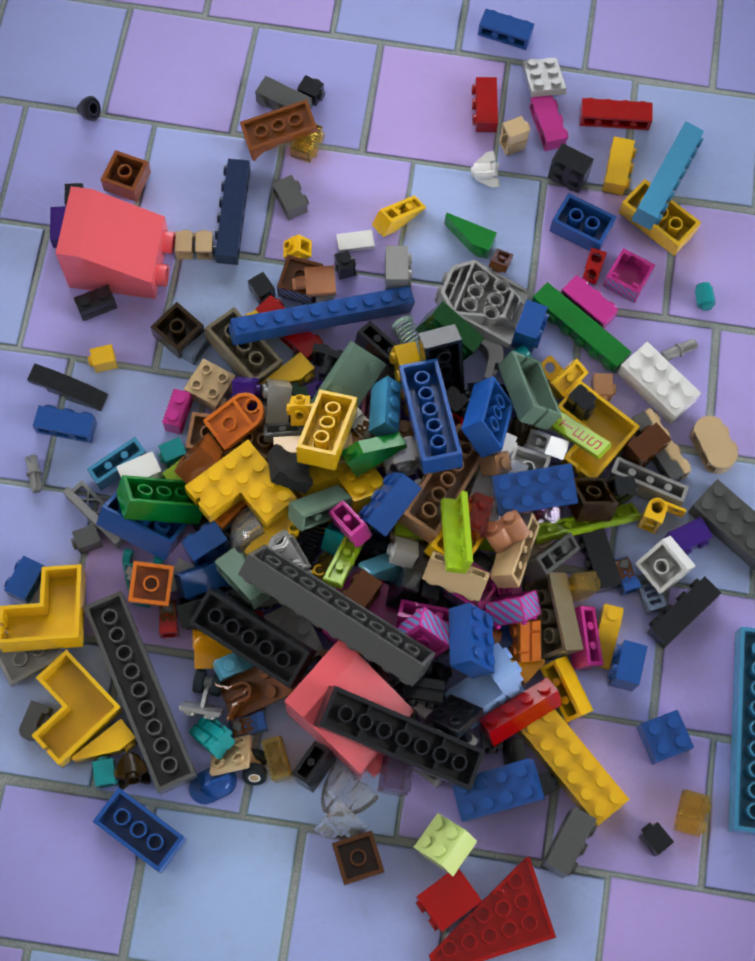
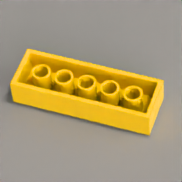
M555 709L517 732L521 738H524L526 745L549 773L555 776L557 783L580 810L597 819L595 825L599 826L630 800Z

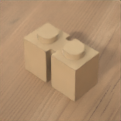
M522 116L502 123L499 143L506 156L526 149L530 126Z
M189 230L176 231L175 253L177 259H193L194 242H196L195 253H197V260H213V232L207 230L196 231V233Z

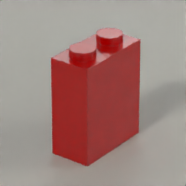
M458 869L454 876L449 873L445 874L416 896L418 901L415 904L422 913L426 911L430 917L428 922L434 931L439 930L441 933L481 903L482 900L461 870Z

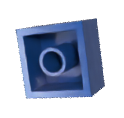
M526 300L511 347L516 348L523 345L529 350L530 354H532L534 348L538 349L549 314H546L547 306Z
M215 521L205 523L201 526V530L195 534H188L184 537V541L181 542L186 555L194 566L216 560L230 551L228 539Z
M625 639L620 645H617L612 656L614 663L612 668H609L607 679L610 680L609 686L630 692L639 686L648 646Z
M678 709L643 722L636 727L652 765L694 748Z

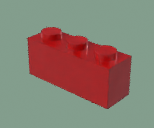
M476 77L475 84H472L471 94L475 95V99H472V110H475V114L472 115V125H475V132H497V77Z

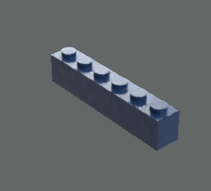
M228 158L227 165H224L223 175L226 177L225 181H222L221 184L223 197L219 199L221 213L217 214L219 229H215L217 244L213 245L212 255L216 257V263L238 265L251 170L250 160Z

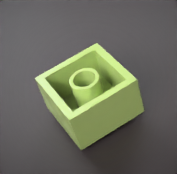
M437 813L414 848L427 860L454 876L477 843V840L467 830Z

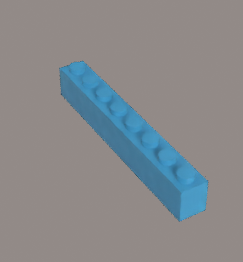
M685 121L634 213L632 221L649 230L652 229L654 224H659L663 216L660 212L664 214L669 205L666 201L670 203L687 172L684 168H689L692 159L704 140L701 138L704 130Z

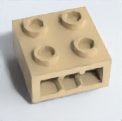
M203 358L184 387V391L191 393L194 401L215 411L228 401L227 398L232 393V381L236 378V375Z

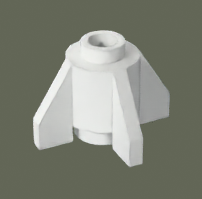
M489 151L474 163V166L471 167L472 178H475L476 181L492 188L499 187L498 177L494 178V176H498L499 163L492 162L495 161L494 151Z

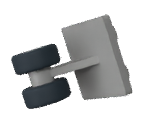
M205 669L196 670L192 691L200 694L203 693L201 703L185 700L179 705V710L183 711V714L195 716L196 713L203 714V718L215 720L216 717H220L224 712V707L207 704L209 691L211 696H221L222 688L216 687L215 682L218 685H223V681H220L216 672L213 677H209Z

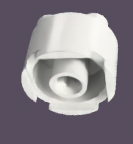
M412 436L403 438L407 445L406 448L383 461L386 475L395 472L404 473L408 477L415 474L417 468L422 469L416 442Z

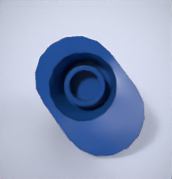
M210 768L197 774L198 779L190 782L189 792L192 799L199 804L213 803L234 791L237 784L236 773L229 772L211 776Z

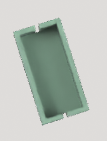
M511 351L498 364V367L516 411L517 418L522 423L548 430L562 415L542 365L537 359L529 356L525 358V355Z

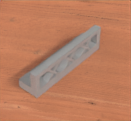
M81 480L72 490L67 487L62 491L65 497L92 524H95L96 528L117 549L126 542V540L121 539L119 536L96 525L100 511H93L90 508V502H98L100 510L105 502L85 482ZM83 487L87 491V498H79L76 493Z

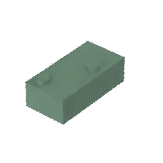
M350 341L311 399V403L315 402L319 390H325L357 397L358 408L386 364L361 346Z

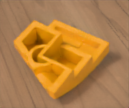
M197 628L192 629L194 669L214 668L212 663L216 659L233 653Z

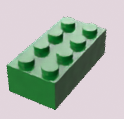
M122 475L116 495L124 519L199 524L203 513L200 511L199 506L197 507L187 495L185 490L187 483L183 480Z

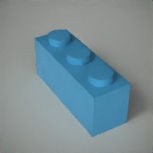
M389 376L374 383L371 387L368 432L376 437L399 431L401 384Z
M134 437L87 468V471L102 491L121 478L116 466L147 454L137 438Z

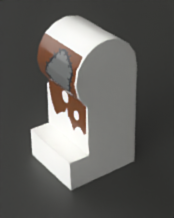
M357 408V415L352 429L363 440L376 437L368 432L369 420Z

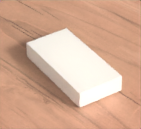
M372 230L336 234L339 253L347 250L352 252L375 249Z

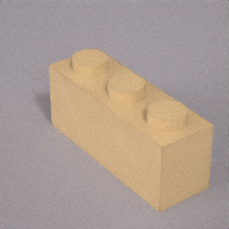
M433 551L422 579L426 580L430 585L441 586L450 593H458L468 600L479 602L490 573L470 566L465 574L446 572L444 555Z

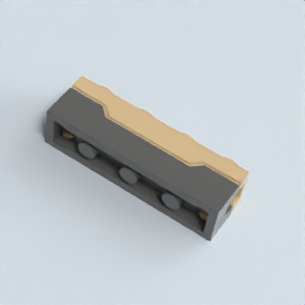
M652 408L631 418L640 426L635 435L636 437L642 434L641 430L647 425L652 426L656 422L670 437L668 429L662 426L659 415L653 412ZM672 440L665 449L651 460L660 475L677 482L686 478L691 472L689 462L682 457L679 446L673 443Z

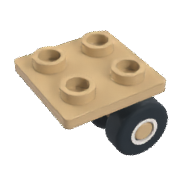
M250 734L233 738L235 744L229 750H226V754L221 759H217L214 755L211 756V776L243 770L242 778L249 785H261L267 779V769L263 765L268 764V755L263 750L251 749L252 737Z

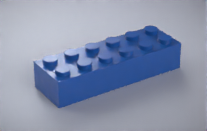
M437 358L399 365L400 381L423 474L463 467L462 450Z

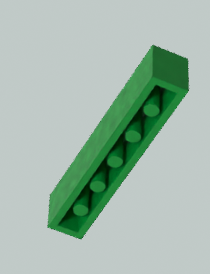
M548 282L533 296V302L548 307L546 314H549L548 322L560 328V331L565 336L572 338L578 347L584 348L589 356L602 363V366L607 371L615 374L621 364L630 357L632 352Z

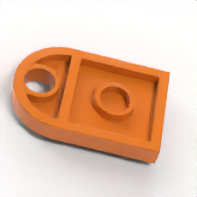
M239 393L202 421L223 449L228 451L260 426L265 416V409L257 396L251 393ZM251 402H257V408L254 411L248 410V405Z

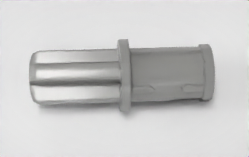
M690 339L681 344L676 343L675 346L661 351V355L667 361L678 356L683 357L685 353L698 348L697 341Z
M30 455L31 459H29V456H26L25 460L28 470L26 475L29 477L31 491L39 493L43 486L38 456Z

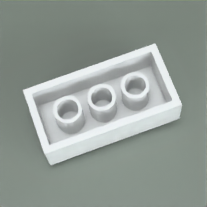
M648 342L622 363L617 373L670 425L692 406L701 394L693 384Z

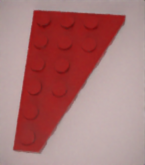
M530 856L524 858L429 954L430 961H485L556 938Z

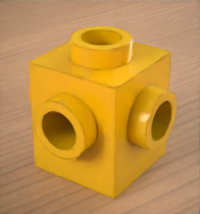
M299 234L285 240L283 258L286 259L287 255L303 259L310 258L312 255V240Z
M301 394L291 396L290 404L286 406L287 415H290L291 426H305L314 404L311 403L310 396Z

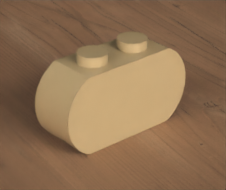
M705 416L696 422L690 432V439L706 470L714 474L727 472L738 458L737 445L731 440L727 426L723 425L721 419L714 416Z

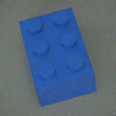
M568 193L554 216L549 231L588 251L591 250V247L600 250L611 232L617 216Z
M389 473L384 478V484L380 490L377 489L372 494V500L368 506L365 505L359 512V517L375 534L386 537L422 489L404 473Z
M471 603L449 608L450 666L475 679L494 673L495 658L492 628L494 623L491 615Z

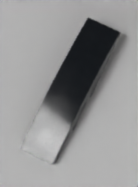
M34 363L27 379L29 383L46 388L48 392L63 396L68 401L98 411H102L108 397L107 393L89 384Z

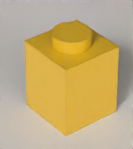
M112 344L90 349L91 356H88L90 367H94L96 373L118 368Z

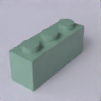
M339 485L332 486L289 502L288 519L300 531H304L332 520L328 512L341 501H345L351 507L352 497Z
M232 548L215 561L217 571L242 599L255 610L272 596L262 593L260 588L245 582L243 577L238 575L246 556Z

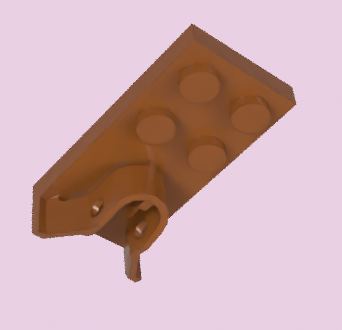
M307 99L240 122L253 161H256L263 152L269 151L277 145L318 132Z
M256 666L223 681V685H218L215 682L216 687L222 688L221 693L229 712L226 717L227 721L246 717L283 700L296 688H288Z

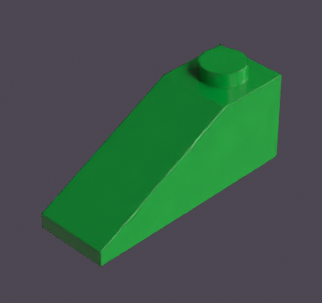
M446 213L444 224L471 253L477 257L487 259L494 245L497 232Z
M398 432L357 441L345 448L342 455L353 473L358 477L403 450L407 445Z

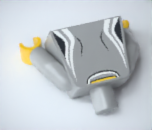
M293 523L288 525V530L284 529L271 537L268 547L315 577L320 578L323 576L324 572L318 574L315 571L316 568H320L322 565L316 564L312 570L309 569L312 566L295 539L299 535L300 530L292 531L291 529L295 527Z

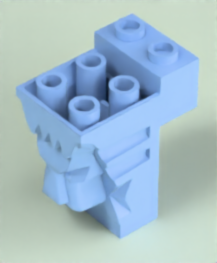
M497 642L493 645L495 658L493 674L475 679L467 677L444 694L446 697L451 694L483 708L484 715L525 691L520 683L523 681L520 675L522 669L516 660L514 662L510 660L513 656L507 647L502 649ZM479 720L471 727V729L479 725Z

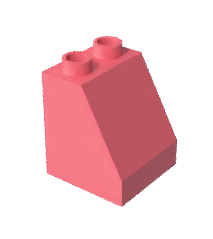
M71 186L55 254L70 288L95 290L108 284L111 292L115 294L156 299L158 286L166 287L168 284L169 265L163 264L165 253H174L176 233L168 231L165 216L94 189Z
M338 640L285 699L287 715L320 744L330 749L334 756L356 776L361 778L367 771L375 778L389 762L390 758L313 726L328 687L337 686L411 719L413 718L414 710L356 651L351 650L344 642Z

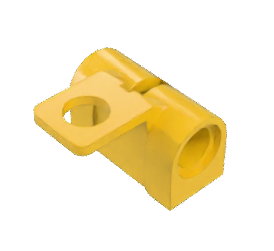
M548 356L541 363L556 399L565 397L589 373L578 359L571 361L565 369L552 356ZM546 363L554 365L552 373H548L545 370Z
M653 498L642 512L637 527L655 534L658 527L662 525L666 512L683 517L687 510L666 502L661 498Z

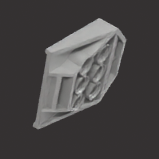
M476 260L451 266L449 273L445 272L442 282L444 285L439 286L435 303L438 305L441 301H444L485 339L509 348L530 291Z

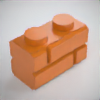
M529 619L526 625H522L521 622L510 625V635L513 637L510 653L513 659L517 662L541 661V620Z

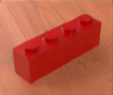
M582 98L580 105L579 126L649 130L653 121V103Z
M270 295L255 310L258 313L285 309L280 299H275ZM311 331L278 337L296 355L301 352L309 362L313 360L312 348L314 343L323 344L320 336L314 335Z
M548 677L481 717L479 722L483 734L493 747L561 706L562 702L559 691Z

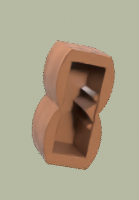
M517 510L505 513L499 520L489 523L482 530L496 554L506 551L513 543L524 540L530 534L529 529Z

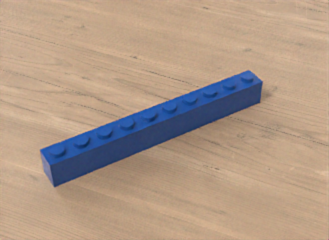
M410 286L231 318L229 331L235 346L410 313L415 300Z

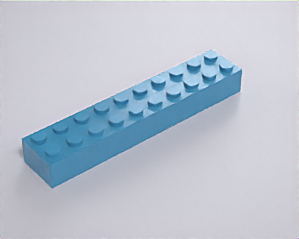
M740 627L735 631L728 832L755 835V628Z

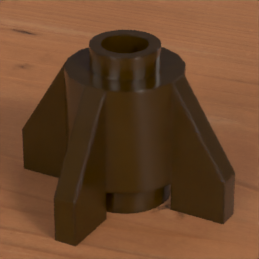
M516 414L513 422H511L510 418L507 433L517 437L516 442L518 446H524L530 430H538V428L534 425L520 422Z
M128 752L120 758L114 770L115 779H119V788L124 790L129 785L139 782L147 785L151 783L146 764L140 755Z

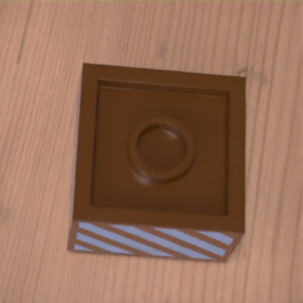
M287 255L277 285L278 296L305 304H313L316 297H307L306 289L293 290L292 279L298 276H305V267L323 266V264Z

